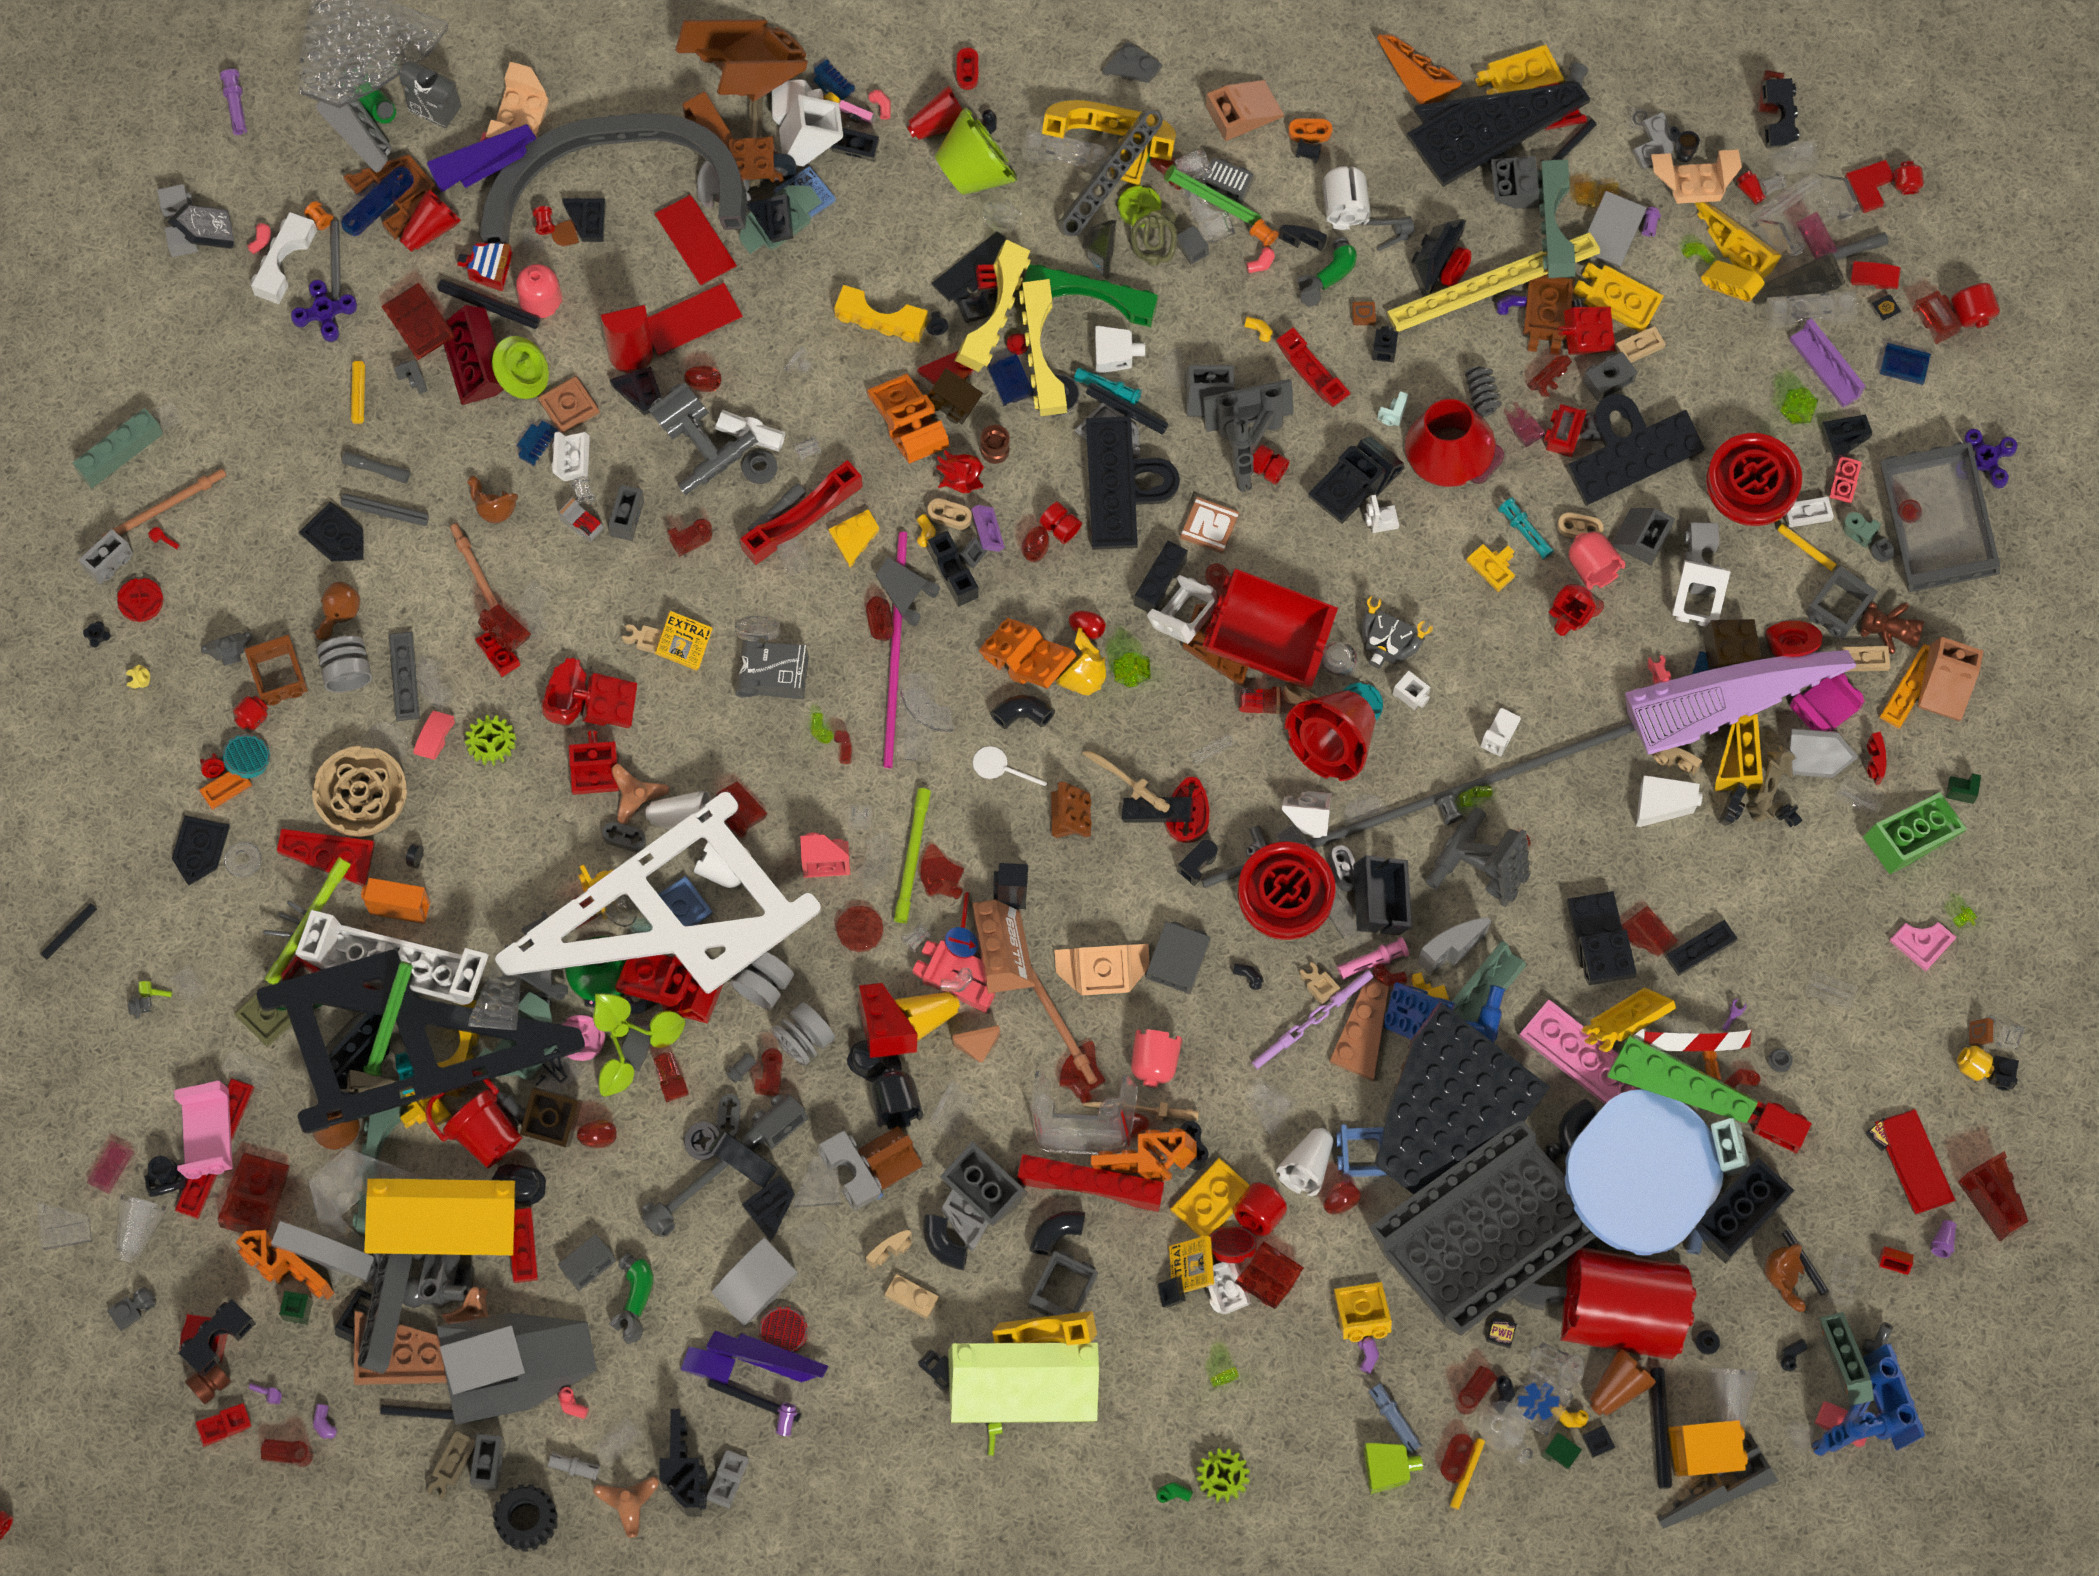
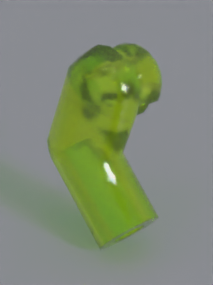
M1689 242L1682 249L1685 257L1690 258L1693 255H1699L1707 265L1716 258L1703 243Z
M812 713V736L820 743L828 744L834 737L833 732L823 727L822 713Z
M1475 786L1462 792L1459 796L1460 806H1472V798L1491 797L1493 794L1492 787Z

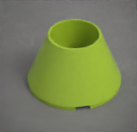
M964 108L960 112L936 152L935 159L962 195L1016 182L1018 177L1014 169L1011 170L1008 167V159L978 119L976 121L971 116L973 113L968 108Z

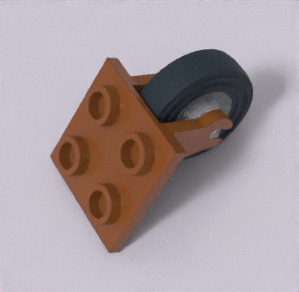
M773 137L729 139V150L737 163L743 180L764 179L766 181L781 182L795 176L796 162L794 158L778 153L774 148Z

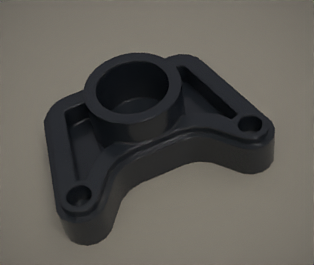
M1739 783L1729 794L1718 823L1728 826L1739 819L1745 807L1741 800L1747 791L1746 785Z

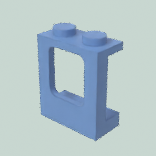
M1341 1125L1340 1132L1336 1133V1147H1341V1156H1337L1338 1170H1342L1343 1177L1388 1176L1376 1166L1350 1167L1348 1161V1140L1376 1139L1379 1142L1380 1135H1383L1384 1127L1346 1129V1125Z

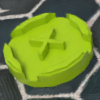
M1136 185L1122 192L1118 201V212L1125 223L1134 226V223L1139 218L1148 215L1152 211L1161 210L1162 202L1159 195L1153 189Z

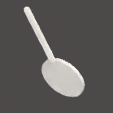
M983 747L974 756V770L983 778L994 779L1001 776L1004 771H1007L1040 785H1047V782L1007 767L1006 755L997 747Z

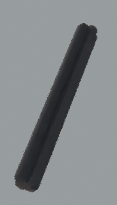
M441 279L438 283V291L477 307L486 308L487 311L533 329H537L540 325L541 320L539 316L445 279Z
M1655 1367L1650 1372L1651 1377L1656 1381L1652 1387L1658 1487L1660 1489H1669L1672 1487L1665 1370L1661 1367Z

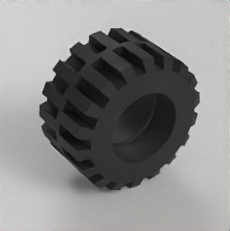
M520 1484L516 1489L513 1487L509 1488V1492L506 1495L502 1493L500 1502L496 1501L494 1506L496 1510L493 1512V1523L503 1542L515 1550L519 1548L522 1551H528L530 1548L536 1550L538 1549L537 1546L541 1544L543 1546L546 1545V1540L548 1538L552 1539L554 1535L553 1530L557 1529L558 1525L556 1522L558 1514L550 1496L543 1489H537L531 1484H528V1487ZM523 1505H533L540 1512L537 1524L525 1531L515 1529L511 1523L514 1511Z

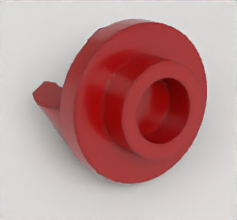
M215 753L211 754L212 757L205 761L200 759L201 772L206 778H216L224 771V763Z

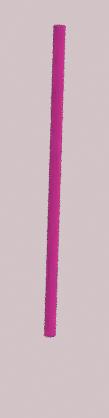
M899 532L897 563L905 567L907 532ZM895 605L893 609L884 768H893L902 628V616Z

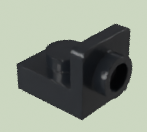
M1995 1055L1992 1064L1994 1070L1990 1076L1989 1084L1995 1085V1088L1998 1090H2013L2018 1082L2016 1075L2019 1061Z

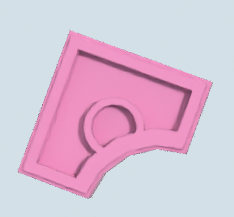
M1939 922L1932 927L1924 929L1914 928L1905 923L1890 939V942L1926 972L1951 945L1956 936Z

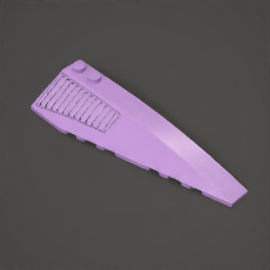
M1844 650L1810 653L1799 657L1781 656L1725 666L1626 692L1627 713L1649 755L1695 742L1700 739V735L1706 732L1712 734L1718 731V727L1723 724L1729 723L1732 725L1738 722L1739 717L1743 715L1751 716L1781 702L1782 697L1788 694L1791 696L1799 694L1800 689L1808 685L1814 687L1820 684L1821 679L1825 677L1831 679L1855 668L1856 663L1849 651Z

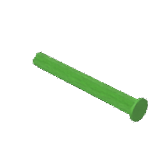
M1171 165L1165 173L1164 180L1166 182L1171 181L1252 226L1261 219L1260 214L1177 170L1175 165Z
M402 961L399 964L368 1065L363 1068V1071L373 1076L382 1075L380 1068L413 968L411 963Z

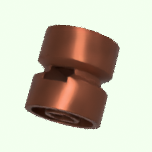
M995 424L984 428L980 437L981 456L988 463H1002L1007 459L1010 451L1008 431L1001 425Z
M216 1364L204 1378L198 1373H194L184 1382L206 1405L215 1397L216 1389L222 1391L232 1381Z

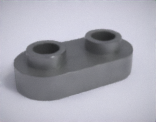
M1342 845L1336 846L1328 854L1330 868L1337 887L1342 891L1350 892L1355 889L1353 868L1355 861L1352 852L1347 847Z

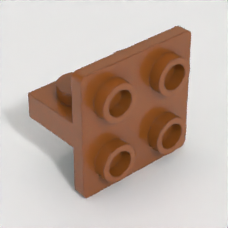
M1063 781L1058 783V790L1051 792L1053 837L1060 838L1075 833L1084 837L1091 836V798L1089 792Z
M899 1126L858 1149L860 1156L863 1155L869 1164L868 1169L872 1175L876 1176L880 1181L882 1190L923 1166L913 1149L912 1140L909 1135H904Z

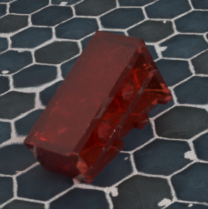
M2005 1151L1967 1172L1958 1181L1999 1242L2018 1232L2029 1222L2021 1197L2014 1187V1177L2012 1172H2009L2005 1160L2007 1158Z

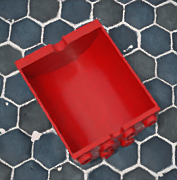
M1235 568L1232 575H1227L1222 587L1225 588L1223 595L1220 594L1217 604L1215 603L1211 613L1212 619L1205 630V639L1202 647H1205V651L1310 690L1313 686L1338 607Z
M1585 1246L1568 1257L1565 1284L1567 1286V1295L1564 1299L1560 1341L1618 1351L1623 1349L1629 1353L1671 1360L1677 1354L1682 1353L1688 1328L1694 1322L1692 1304L1696 1298V1288L1692 1285L1690 1270L1686 1265Z

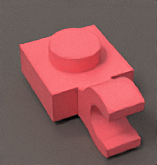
M1663 655L1660 656L1659 663H1654L1651 657L1648 658V669L1652 672L1654 685L1672 680L1670 672L1665 670V657Z

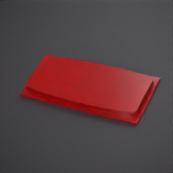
M692 195L654 213L700 286L737 267Z
M722 283L648 317L652 345L658 356L736 321L742 318L743 315L725 283Z
M1916 1109L1886 1118L1882 1122L1888 1142L1886 1150L1914 1214L1916 1215L1956 1201ZM1877 1121V1122H1875V1124L1877 1125L1878 1130H1879V1132H1880V1129H1879V1126H1878V1122H1879V1121Z

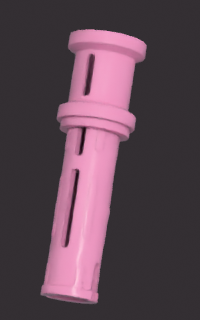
M1399 937L1393 943L1385 946L1383 944L1379 945L1376 951L1337 965L1341 978L1345 979L1382 963L1384 965L1391 964L1392 960L1402 956L1408 957L1409 951L1404 939Z

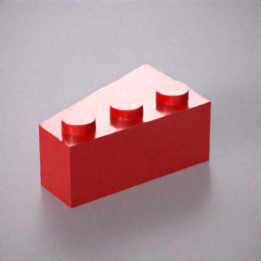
M884 984L859 985V1008L870 1058L916 1053L918 1033Z

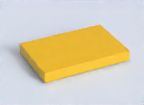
M1218 1158L1170 1208V1211L1199 1237H1210L1211 1233L1219 1229L1233 1214L1234 1205L1250 1185L1224 1161Z

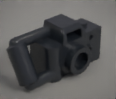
M928 1350L918 1361L919 1367L935 1380L934 1385L941 1391L949 1388L948 1358L945 1355L941 1357L934 1350ZM935 1359L938 1363L931 1369L928 1365Z

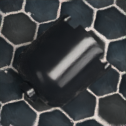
M887 1069L883 1071V1074L874 1079L871 1086V1095L878 1127L887 1125L888 1130H892L897 1126L905 1128L911 1126V1120L917 1118L919 1121L922 1119L924 1114L914 1079L909 1073L896 1069Z

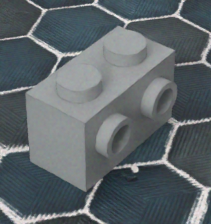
M111 529L79 559L83 570L101 585L104 581L109 580L114 575V571L121 565H125L133 553L129 544Z

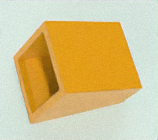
M1740 1420L1668 1427L1674 1477L1746 1470L1745 1465L1748 1463L1746 1451L1743 1450L1742 1440L1745 1438L1743 1426L1740 1425Z

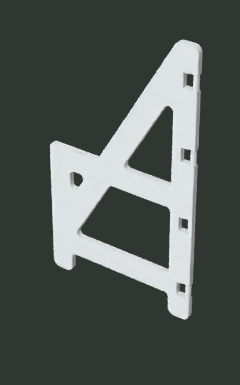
M722 792L696 813L691 814L591 886L578 898L573 899L534 927L521 939L498 953L495 959L504 974L516 975L673 953L704 992L711 993L818 915L821 911V905L810 893L803 894L794 902L786 900L725 825L724 821L738 810V803L730 793ZM709 810L712 817L701 823L697 818ZM705 838L764 910L765 914L760 917L683 926L646 878L695 841ZM651 853L653 859L642 866L639 860ZM623 894H626L653 927L650 932L569 943L562 942V938ZM591 895L594 902L583 909L579 903ZM531 939L534 945L523 952L519 947ZM724 947L726 949L723 954L713 960L705 954L708 948Z

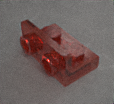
M497 604L489 611L484 609L480 613L478 624L482 630L489 633L509 653L530 639L531 633L500 604Z
M738 781L717 792L716 796L722 792H728L737 801L738 810L727 818L725 822L740 838L746 835L749 828L763 821L768 814Z

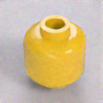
M1978 1046L1965 1047L1957 1058L1959 1071L1975 1081H1980L1984 1077L1988 1078L1994 1070L1992 1055Z

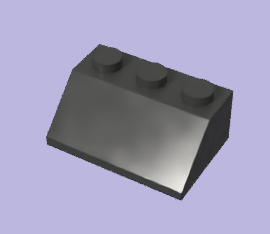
M973 1141L940 1176L943 1181L992 1226L1012 1212L1028 1194L1020 1184Z

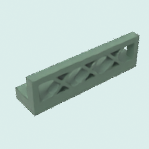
M1501 941L1451 1001L1455 1003L1453 1012L1458 1008L1455 1013L1463 1020L1478 1022L1481 1007L1486 1005L1490 985L1503 987L1506 991L1526 967L1525 961L1513 955L1508 944Z

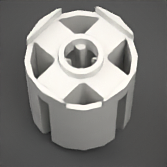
M1342 166L1330 170L1323 180L1326 222L1333 224V228L1338 230H1349L1350 225H1357L1362 222L1366 225L1371 215L1365 174L1356 167H1350L1348 170L1347 166Z

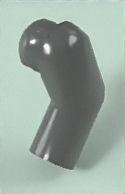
M1254 826L1249 829L1253 839L1250 847L1246 849V854L1249 858L1256 851L1267 846L1260 826Z

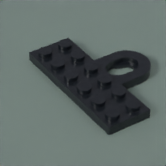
M1612 394L1597 404L1593 415L1594 424L1605 447L1566 466L1584 504L1587 506L1706 449L1687 410H1683L1647 427L1637 405L1632 399L1622 394ZM1618 411L1622 417L1629 421L1631 432L1627 437H1619L1613 432L1610 426L1611 412Z
M1131 416L1086 418L1092 550L1138 548L1136 505L1162 504L1171 500L1179 489L1180 477L1178 470L1171 462L1161 458L1133 459ZM1152 472L1161 475L1164 482L1160 486H1155L1151 490L1145 491L1136 486L1135 478L1140 473Z

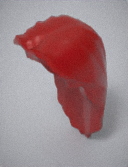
M566 658L564 663L554 668L553 675L549 679L544 697L541 700L542 713L546 720L551 723L570 725L575 721L583 708L584 699L572 697L574 687L586 690L585 681L587 674L580 666V660Z

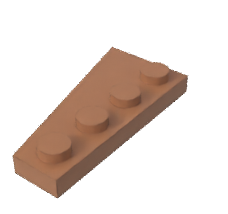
M1372 979L1363 985L1330 1059V1063L1371 1081H1374L1388 986Z

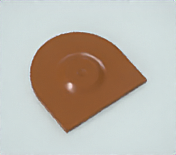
M571 220L555 226L552 238L556 244L569 246L579 243Z

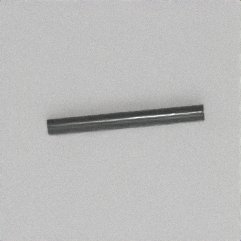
M333 220L330 222L332 301H337L341 298L339 221Z

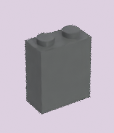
M1166 922L1147 970L1146 979L1191 994L1209 947L1210 937L1201 930L1195 929L1192 931L1186 929L1181 923Z

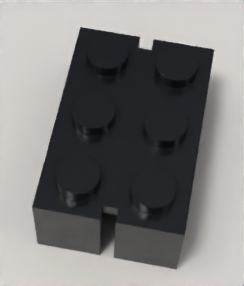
M1365 855L1353 864L1357 931L1371 933L1380 931V934L1399 936L1412 927L1408 860L1394 858L1385 860V857Z

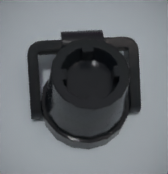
M156 1156L150 1160L148 1174L144 1175L146 1189L150 1197L174 1192L187 1185L186 1177L177 1170L179 1165L172 1159H168L165 1156Z

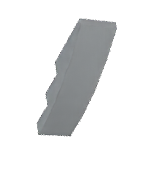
M282 1221L279 1222L271 1245L295 1253L298 1257L319 1263L322 1267L365 1281L375 1257Z

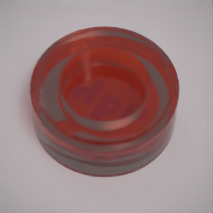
M1908 499L1900 504L1898 513L1904 522L1915 523L1922 516V508L1917 501Z

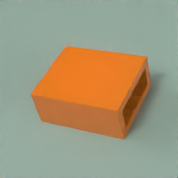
M369 878L367 885H364L362 888L361 898L364 900L370 915L425 924L430 906V900L425 887Z

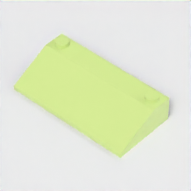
M1065 1343L952 1344L948 1350L951 1423L1097 1421L1099 1383L1098 1343L1069 1346Z

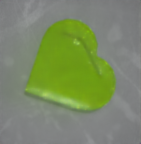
M1233 1367L1211 1377L1210 1381L1214 1388L1237 1380L1239 1373L1237 1368Z

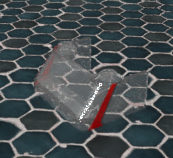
M1036 1071L1031 1100V1113L1036 1142L1041 1149L1047 1152L1098 1154L1101 1151L1122 1154L1123 1150H1128L1138 1087L1128 1075L1122 1076L1120 1097L1104 1100L1100 1105L1098 1115L1054 1113L1055 1103L1050 1097L1052 1083L1041 1071Z

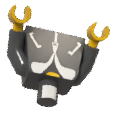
M1372 596L1369 597L1367 601L1369 609L1366 610L1361 625L1363 641L1367 644L1366 651L1372 653L1368 661L1369 664L1380 669L1385 660L1395 664L1398 660H1405L1416 654L1425 640L1424 636L1433 631V626H1430L1428 631L1425 632L1422 629L1425 621L1420 622L1417 628L1381 610L1375 612L1382 603L1381 598L1378 605L1373 606L1370 603Z

